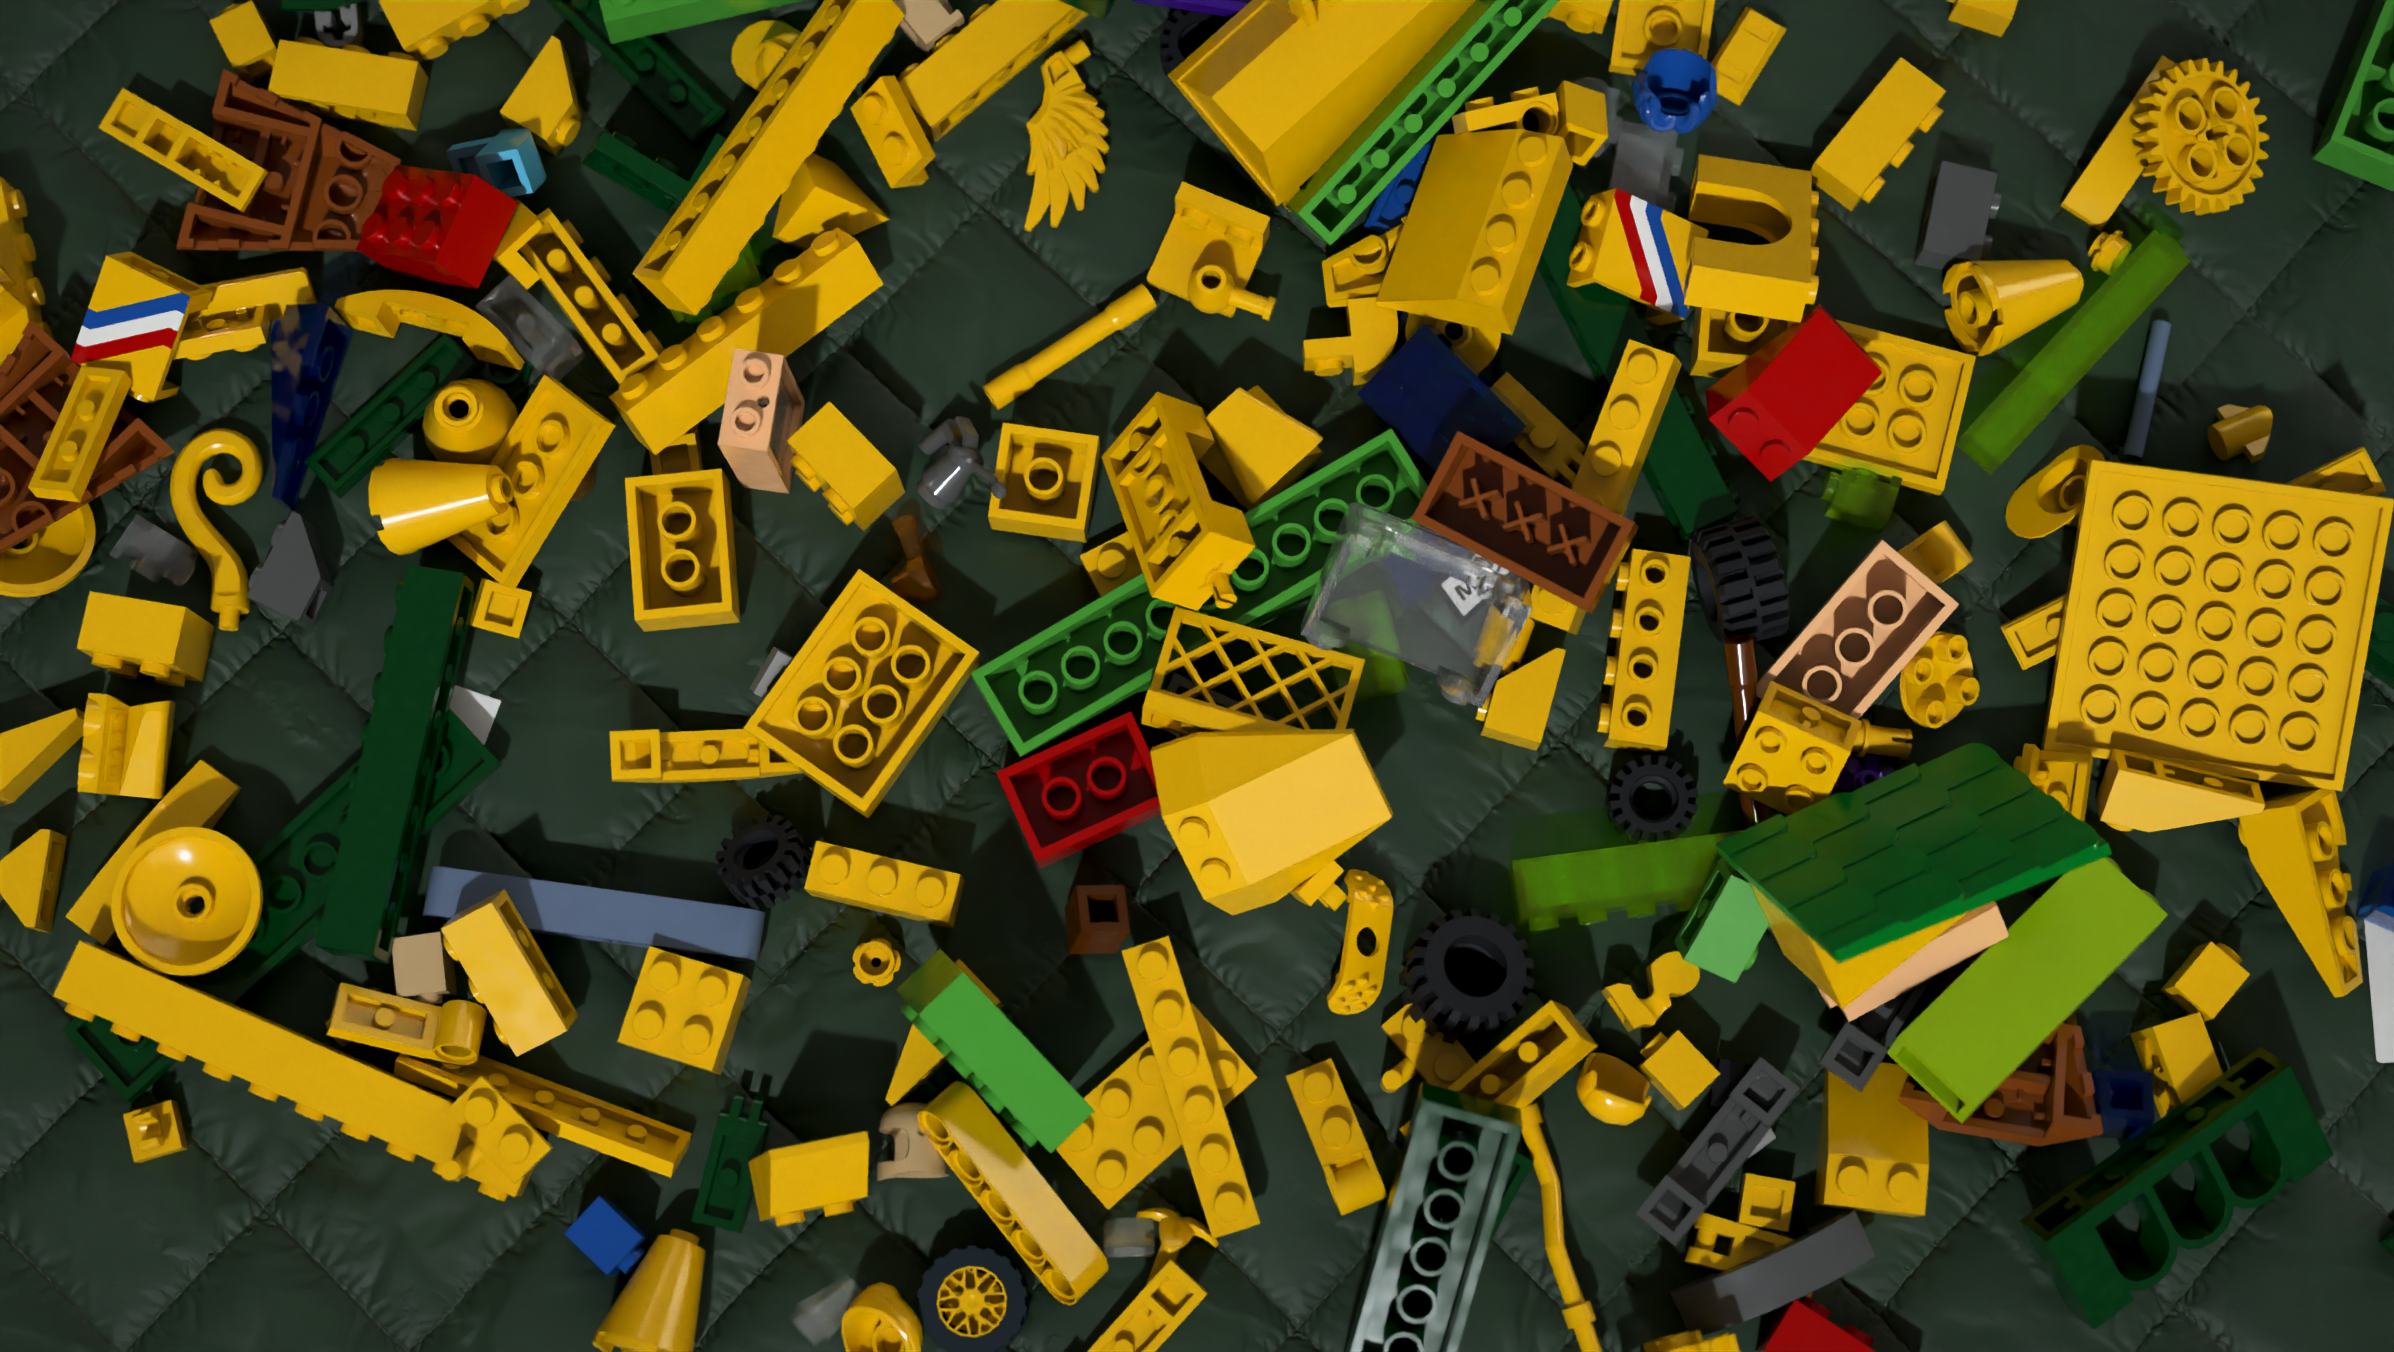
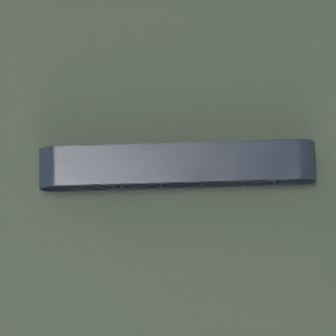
M431 867L423 916L449 921L455 914L505 889L527 928L532 933L649 948L651 946L664 951L758 962L766 915L763 911L456 868Z

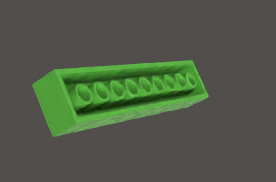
M1390 428L1244 513L1256 547L1230 574L1229 581L1237 597L1236 603L1232 602L1233 606L1226 609L1217 607L1213 594L1198 611L1151 597L1145 577L1141 573L971 672L973 681L1020 761L1072 738L1147 694L1175 606L1258 629L1426 530V527L1413 521L1411 518L1428 485L1393 429ZM1181 623L1177 639L1186 654L1209 643L1201 628ZM1214 632L1216 638H1218V637H1220V636L1223 635V634H1219V633ZM1235 639L1223 645L1222 648L1224 649L1225 647L1231 645L1239 639ZM1174 649L1170 662L1179 658ZM1213 650L1191 663L1195 666L1216 652ZM1182 666L1166 674L1163 684L1171 680L1174 673L1181 674L1186 671L1185 667Z

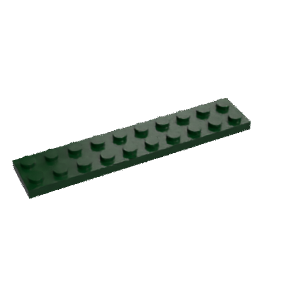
M450 707L418 841L502 765ZM361 758L251 857L259 872L262 883L263 906L256 931L246 947L230 962L214 971L195 976H168L239 1006L315 936V920L318 913L324 910L329 892L326 887L327 871L330 864L334 861L336 862L340 846L338 840L339 822L341 817L348 813L352 797L349 790L350 776L353 769L359 766ZM204 901L192 911L193 914L203 910ZM97 1015L93 1022L75 1017L62 1030L127 1102L133 1103L178 1062V1060L157 1052L156 1049L159 1042L141 1035L139 1042H135L110 1031L113 1022Z

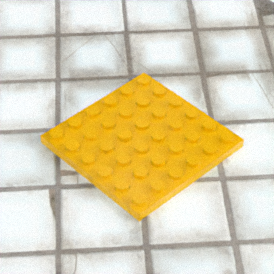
M2089 458L2041 748L2047 751L2089 754L2091 757L2110 759L2113 748L2233 777L2343 791L2394 499L2391 497Z

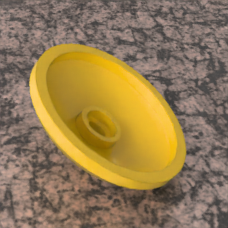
M88 503L22 541L21 543L25 547L21 549L10 548L0 554V595L11 597L45 595L66 586L83 571L92 555L96 536L94 516Z
M194 826L168 829L142 842L122 864L115 879L111 895L113 925L118 938L126 950L143 965L155 971L173 976L205 974L230 962L251 940L260 921L263 906V889L260 875L248 853L231 838L208 828ZM202 897L204 899L203 910L193 914L191 903L194 899Z

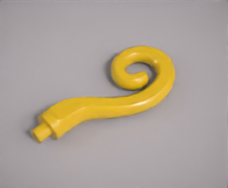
M214 428L200 433L187 442L179 453L171 473L170 495L172 507L181 528L210 568L212 576L210 609L220 613L219 629L223 631H238L240 615L250 612L251 600L247 597L250 591L248 588V574L240 556L202 512L197 500L196 485L199 472L208 459L222 453L231 454L239 459L242 465V474L239 480L232 484H225L222 475L216 469L210 468L203 475V488L206 496L213 502L221 505H237L256 494L263 480L264 465L258 447L250 438L238 431Z

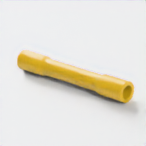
M1142 283L1107 305L1101 313L1024 363L1016 364L982 386L989 400L997 410H1000L1032 389L1038 381L1115 331L1126 328L1157 308L1152 295Z

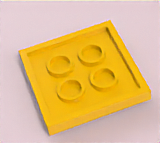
M1836 320L1882 368V374L1802 460L1940 496L1944 491L1976 356Z

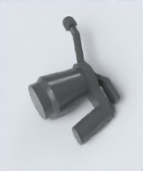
M957 416L955 421L947 419L918 442L919 448L928 455H933L949 443L948 452L923 470L922 478L916 486L921 497L935 508L946 509L951 503L958 501L973 473H978L991 483V491L994 497L997 499L1006 497L1007 489L1004 483L999 482L995 475L983 467V456L977 450L979 435L968 418Z

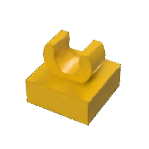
M1333 860L1292 890L1290 894L1296 900L1310 907L1318 899L1326 908L1330 907L1333 911H1336L1347 899V895L1334 883L1344 870Z
M169 1100L123 1114L134 1162L141 1163L188 1149L177 1101Z

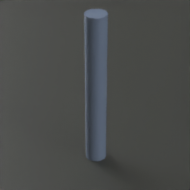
M2163 320L2152 321L2123 451V458L2131 461H2141L2144 453L2171 330V323Z

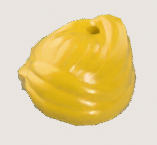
M883 1282L868 1286L853 1300L842 1318V1338L846 1352H921L923 1342L921 1324L912 1308L901 1298L900 1293L894 1286Z

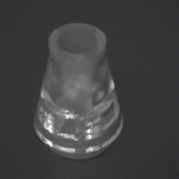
M845 1274L838 1281L795 1304L797 1310L789 1318L813 1347H816L823 1340L828 1343L842 1325V1318L850 1304L863 1291L848 1274Z

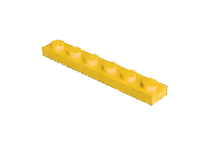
M1169 936L1122 950L1123 959L1212 1239L1261 1224Z
M400 1053L395 1061L393 1075L457 1099L481 1076H485L533 1127L669 1178L674 1174L690 1146L692 1133L479 1055L478 1060L470 1065H454Z

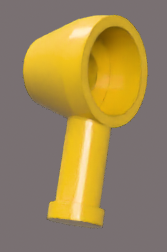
M1206 264L1197 268L1191 275L1187 286L1188 297L1192 305L1199 311L1209 314L1221 312L1229 305L1260 315L1262 319L1269 321L1277 298L1271 296L1267 298L1236 287L1231 274L1224 267L1216 264ZM1207 277H1215L1220 281V284L1216 288L1210 289L1205 287L1202 282Z

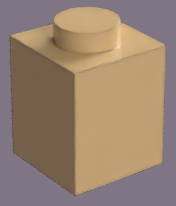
M442 932L394 939L392 955L396 995L398 997L441 1006L443 1005V997L457 995L454 959L451 958L444 946V934Z

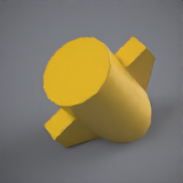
M2231 404L2217 408L2216 416L2220 421L2207 428L2208 440L2216 456L2225 461L2244 453L2251 463L2263 459L2272 430L2273 414L2271 409L2261 405L2246 408Z

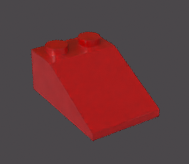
M1818 304L1802 317L1801 323H1793L1705 391L1708 419L1771 482L1807 456L1882 374V368L1821 304Z

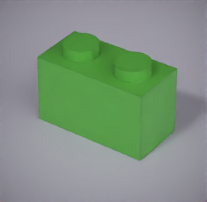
M1721 857L1676 936L1674 943L1684 961L1736 983L1742 971L1750 969L1755 962L1759 951L1758 943L1766 929L1771 927L1749 881L1724 858Z

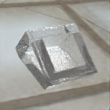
M1110 1218L1105 1220L1104 1255L1107 1258L1146 1257L1155 1254L1153 1219Z

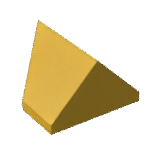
M812 153L806 157L793 176L789 188L782 193L772 237L806 251L811 247V243L817 236L827 231H833L837 227L853 236L890 219L836 163Z

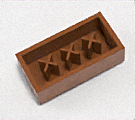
M1457 431L1411 518L1420 525L1590 614L1594 613L1639 528L1635 522Z

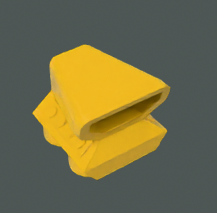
M1259 385L1248 391L1239 387L1206 417L1205 420L1209 424L1215 442L1199 460L1204 468L1212 473L1234 495L1236 501L1250 511L1291 487L1312 468L1323 454V451L1317 446L1323 438L1317 431L1287 415Z
M88 693L84 715L83 744L79 761L77 792L163 799L176 703L173 701H161L129 706L117 697L108 694Z

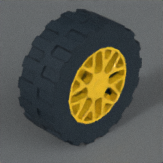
M977 1245L957 1247L949 1250L943 1256H939L922 1277L923 1280L917 1292L918 1317L921 1319L923 1330L933 1340V1343L947 1352H999L1016 1339L1023 1325H1025L1029 1306L1026 1280L1017 1265L999 1251Z

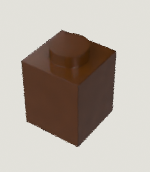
M1076 885L1064 908L1069 954H1117L1130 932L1125 885Z

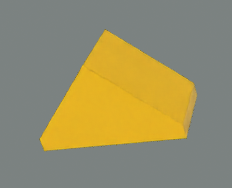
M40 829L0 860L1 896L25 927L47 933H52L67 836L53 830Z

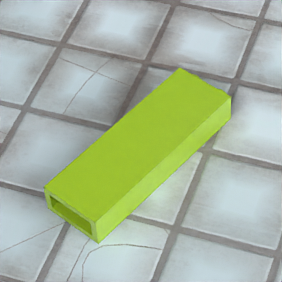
M2104 857L2069 871L2055 882L2007 929L2009 937L1991 945L1897 1037L1886 1053L1962 1124L2158 928L2168 914L2160 908L2158 901L2152 894L2139 889L2122 874L2118 864L2109 857Z

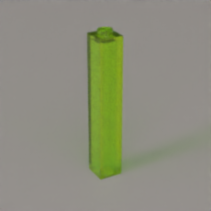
M2154 229L1956 441L1955 445L1991 476L2188 265L2191 260L2184 255V251L2179 243L2169 236L2160 235Z

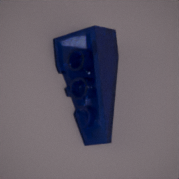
M321 303L286 305L283 317H279L275 321L271 332V344L273 345L272 498L284 508L293 511L309 467L304 461L314 453L353 336V332L329 305Z

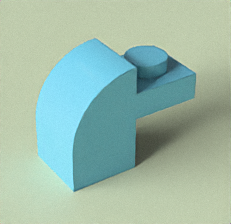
M527 128L503 129L494 137L454 144L446 151L454 172L475 174L509 197L534 193L547 178L531 131Z

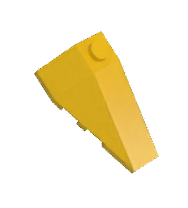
M2306 787L2264 799L2265 807L2263 813L2239 817V838L2242 844L2247 847L2251 863L2334 998L2344 997L2362 984L2363 978L2356 922L2352 917L2346 916L2345 913L2347 891L2352 890L2351 875L2348 873L2342 874L2340 870L2338 846L2347 845L2336 792L2335 790Z

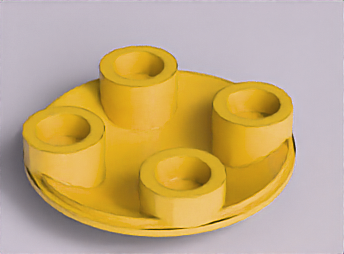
M1936 631L1901 671L1900 697L1902 705L1911 720L1923 727L1936 729L1949 723L1960 713L1964 705H1972L1979 696L1980 685L1978 680L1973 677V663L1968 650V642L1962 635Z

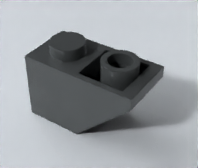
M292 511L287 521L283 520L276 527L271 539V546L273 548L265 563H260L252 572L248 583L250 591L247 597L260 607L312 630L333 590V585L314 526L302 515Z

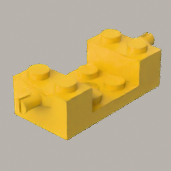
M1156 392L1101 458L1151 597L1198 611L1213 594L1217 607L1226 609L1234 605L1232 602L1236 603L1237 601L1236 594L1229 581L1230 574L1250 554L1256 545L1243 511L1211 500L1197 463L1215 442L1209 424L1205 420L1206 417L1202 407Z

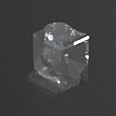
M136 514L109 555L157 585L162 577L175 585L181 586L191 577L196 565L194 560L199 553Z

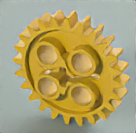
M2207 58L2173 64V67L2159 72L2160 79L2147 83L2151 94L2140 96L2138 99L2146 109V112L2135 114L2133 119L2143 125V131L2132 136L2133 139L2143 142L2144 149L2135 154L2136 159H2147L2149 163L2142 175L2143 177L2155 175L2157 180L2152 191L2157 193L2167 190L2165 204L2179 203L2181 213L2194 211L2195 215L2199 216L2230 210V206L2244 202L2243 194L2255 191L2251 179L2260 178L2264 175L2256 162L2268 159L2269 156L2259 148L2260 142L2270 139L2268 134L2259 132L2258 125L2267 120L2266 115H2255L2253 109L2259 104L2260 98H2247L2246 94L2250 87L2249 81L2236 84L2238 71L2236 69L2224 71L2222 61L2209 64Z

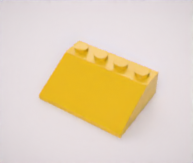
M1523 129L1437 135L1375 301L1377 306L1513 335L1573 168L1564 137Z
M858 569L744 726V729L824 789L869 819L970 678L971 672L975 671L980 664V653Z

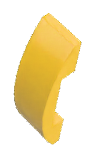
M2163 55L2060 205L2099 231L2102 230L2148 163L2147 159H2136L2135 154L2144 149L2143 142L2133 139L2132 135L2143 131V125L2133 118L2135 114L2146 112V109L2138 99L2140 96L2151 94L2147 83L2160 79L2159 72L2161 70L2171 68L2173 64H2176Z
M376 290L339 298L334 306L353 329L394 339L400 323L403 322L462 337V340L478 360L521 370L524 364V360L511 343L489 320L474 310L444 297L409 290Z
M659 729L609 732L611 778L613 782H710L803 773L745 729L659 732Z
M1171 1258L1087 1352H1156L1205 1298L1208 1292Z

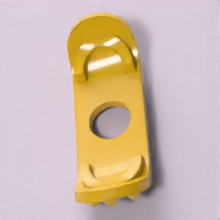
M1356 869L1348 870L1344 878L1348 888L1347 902L1349 903L1341 965L1339 973L1336 974L1335 985L1327 995L1329 1009L1341 1015L1357 1014L1367 1010L1379 996L1384 980L1393 917V897L1384 880L1378 879L1367 871ZM1365 927L1370 928L1376 937L1375 950L1369 956L1362 955L1357 947V936Z

